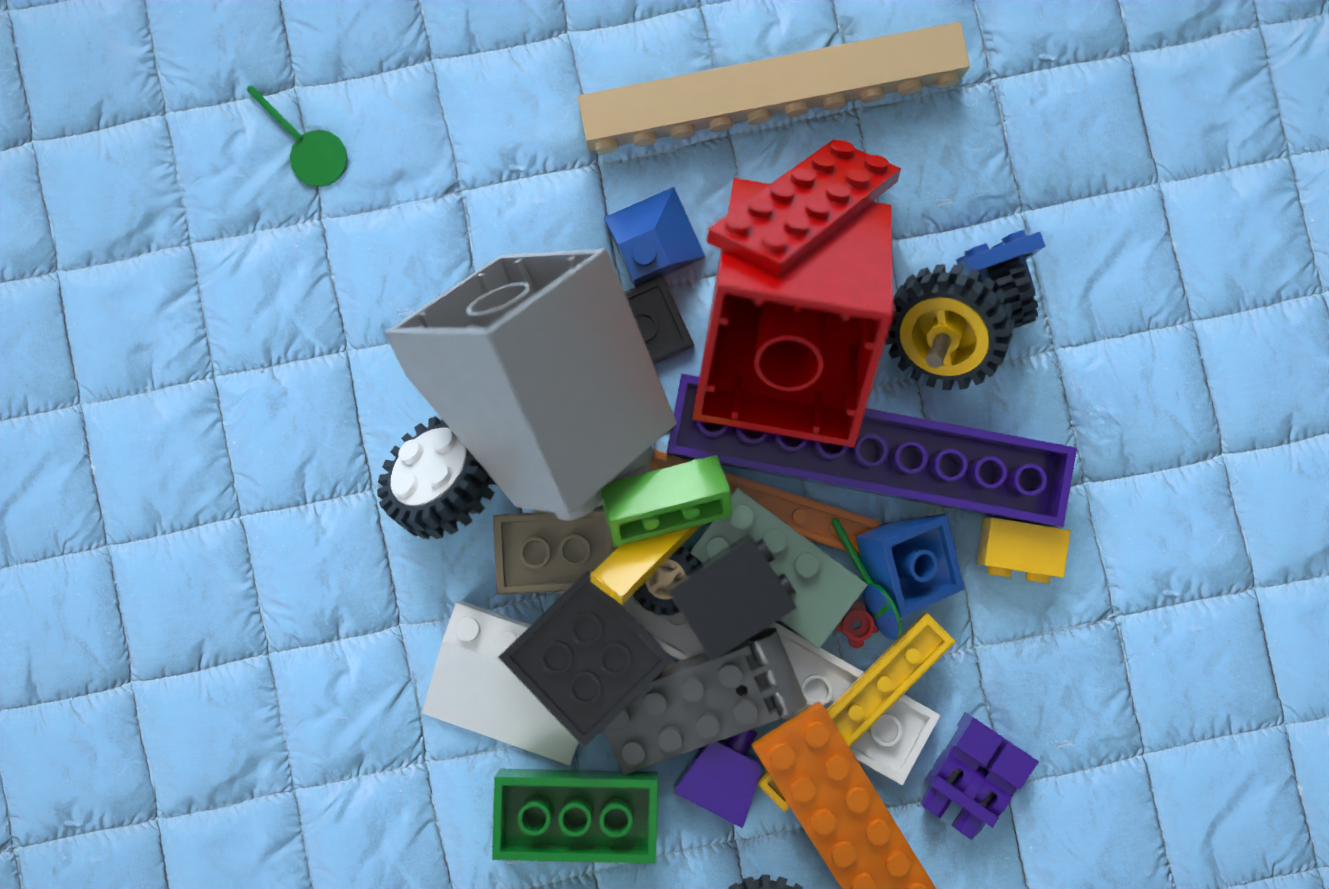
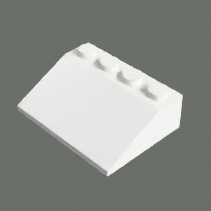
M465 601L455 603L440 646L422 714L571 765L578 741L498 658L531 624Z

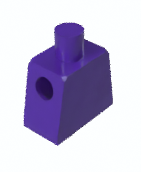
M751 729L731 736L727 741L720 740L699 748L673 785L674 793L743 828L762 769L760 759L748 753L752 746L751 743L754 742L758 733Z

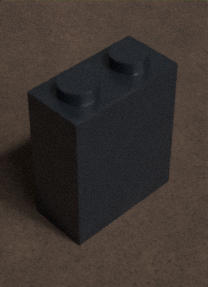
M748 534L666 586L672 599L712 662L797 608L791 599L797 593L784 573L777 577L769 563L775 560L762 538L755 542L753 537Z

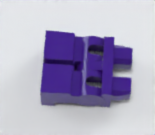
M965 712L958 722V729L946 749L939 755L932 770L929 771L924 779L930 785L926 789L920 804L940 819L952 801L960 805L962 809L951 825L960 833L973 840L985 824L992 828L999 819L998 816L1006 809L1016 790L1022 788L1039 761Z

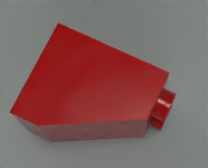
M733 178L727 214L769 184ZM872 202L780 277L759 269L727 252L720 251L692 420L855 447L893 315L890 204Z

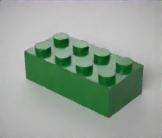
M500 768L494 776L492 860L656 864L658 772L634 771L623 775L622 771Z

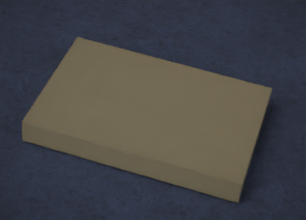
M594 509L583 517L567 521L558 519L553 512L493 515L497 595L567 591L588 570L592 573L615 551L603 509Z

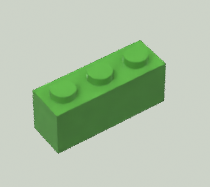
M717 455L695 459L691 462L656 469L627 478L616 479L608 482L600 489L603 511L614 547L733 517L731 490Z

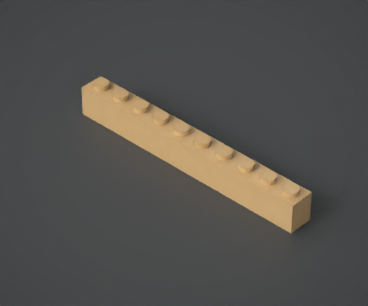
M961 21L597 91L577 95L588 152L596 150L598 154H607L617 151L620 145L634 143L637 147L648 146L657 142V138L671 135L673 139H684L693 136L697 130L710 128L711 132H720L732 128L733 123L748 121V124L756 125L769 121L771 116L786 113V117H798L808 113L811 108L821 106L825 110H834L845 106L847 101L861 99L863 103H870L884 98V94L898 91L900 95L905 96L921 91L924 86L937 84V88L951 87L958 84L960 79L964 77L970 68Z

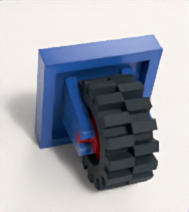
M1021 230L1002 238V242L989 249L987 243L981 244L965 251V256L956 259L957 265L963 266L961 275L968 277L971 269L977 270L980 273L976 281L982 284L989 277L995 282L992 288L993 293L1002 289L1006 295L1003 305L1010 303L1013 310L1010 317L1014 318L1013 329L1037 320L1038 311L1036 308H1038V302L1034 299L1036 295L1027 260L1046 246L1040 231L1027 236L1025 230Z

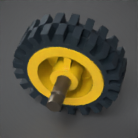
M945 264L936 265L933 273H930L928 267L921 269L917 277L912 274L906 279L904 285L899 287L892 300L893 315L885 340V345L892 344L888 353L892 359L901 356L897 366L903 372L910 366L914 368L910 378L918 382L922 373L929 376L926 386L932 388L935 387L937 379L943 380V390H952L955 381L958 382L960 390L969 388L971 380H973L976 386L983 383L986 374L991 377L996 373L998 365L1001 366L1013 336L1014 318H1010L1013 310L1010 303L1003 305L1006 297L1002 289L993 293L992 288L995 282L989 277L982 284L976 281L980 273L977 270L971 269L968 277L961 275L963 268L961 265L954 264L950 273H946Z

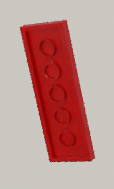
M833 139L708 228L706 243L776 277H780L896 184L901 168L890 164L882 156L870 155L854 148L850 142Z

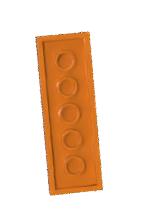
M820 700L751 743L754 751L841 889H936Z

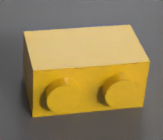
M982 518L976 564L988 566L987 574L1011 578V571L1015 570L1027 572L1026 580L1050 584L1051 576L1064 578L1071 530L996 518Z

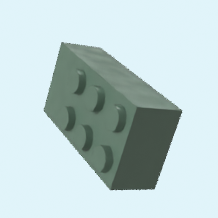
M736 486L731 493L733 517L710 522L690 548V554L701 562H705L748 534L753 537L755 542L762 538L775 560L769 563L777 577L784 573L797 593L791 597L797 608L779 620L820 649L868 584Z

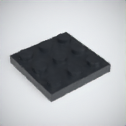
M589 570L498 657L583 747L593 740L674 660L617 600L591 583V572Z

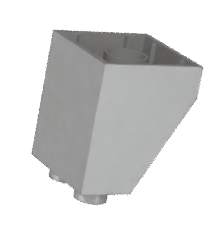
M607 249L500 255L384 332L405 376L516 507L553 512L558 519L564 521L574 520L589 514L602 501L599 490L616 475L636 471L648 464L654 457L652 445L677 424Z

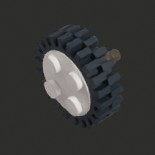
M434 416L428 419V428L422 423L414 427L416 436L412 437L406 433L401 438L405 442L402 447L399 448L396 445L393 447L390 453L396 458L394 461L385 460L382 467L388 473L379 475L378 483L383 487L377 489V496L382 499L379 504L386 511L385 513L416 537L418 535L420 538L428 540L430 535L435 539L443 538L444 530L450 535L458 532V521L464 526L469 525L473 521L469 513H478L480 515L485 509L480 500L482 497L491 500L495 492L488 486L497 485L442 419L439 420Z

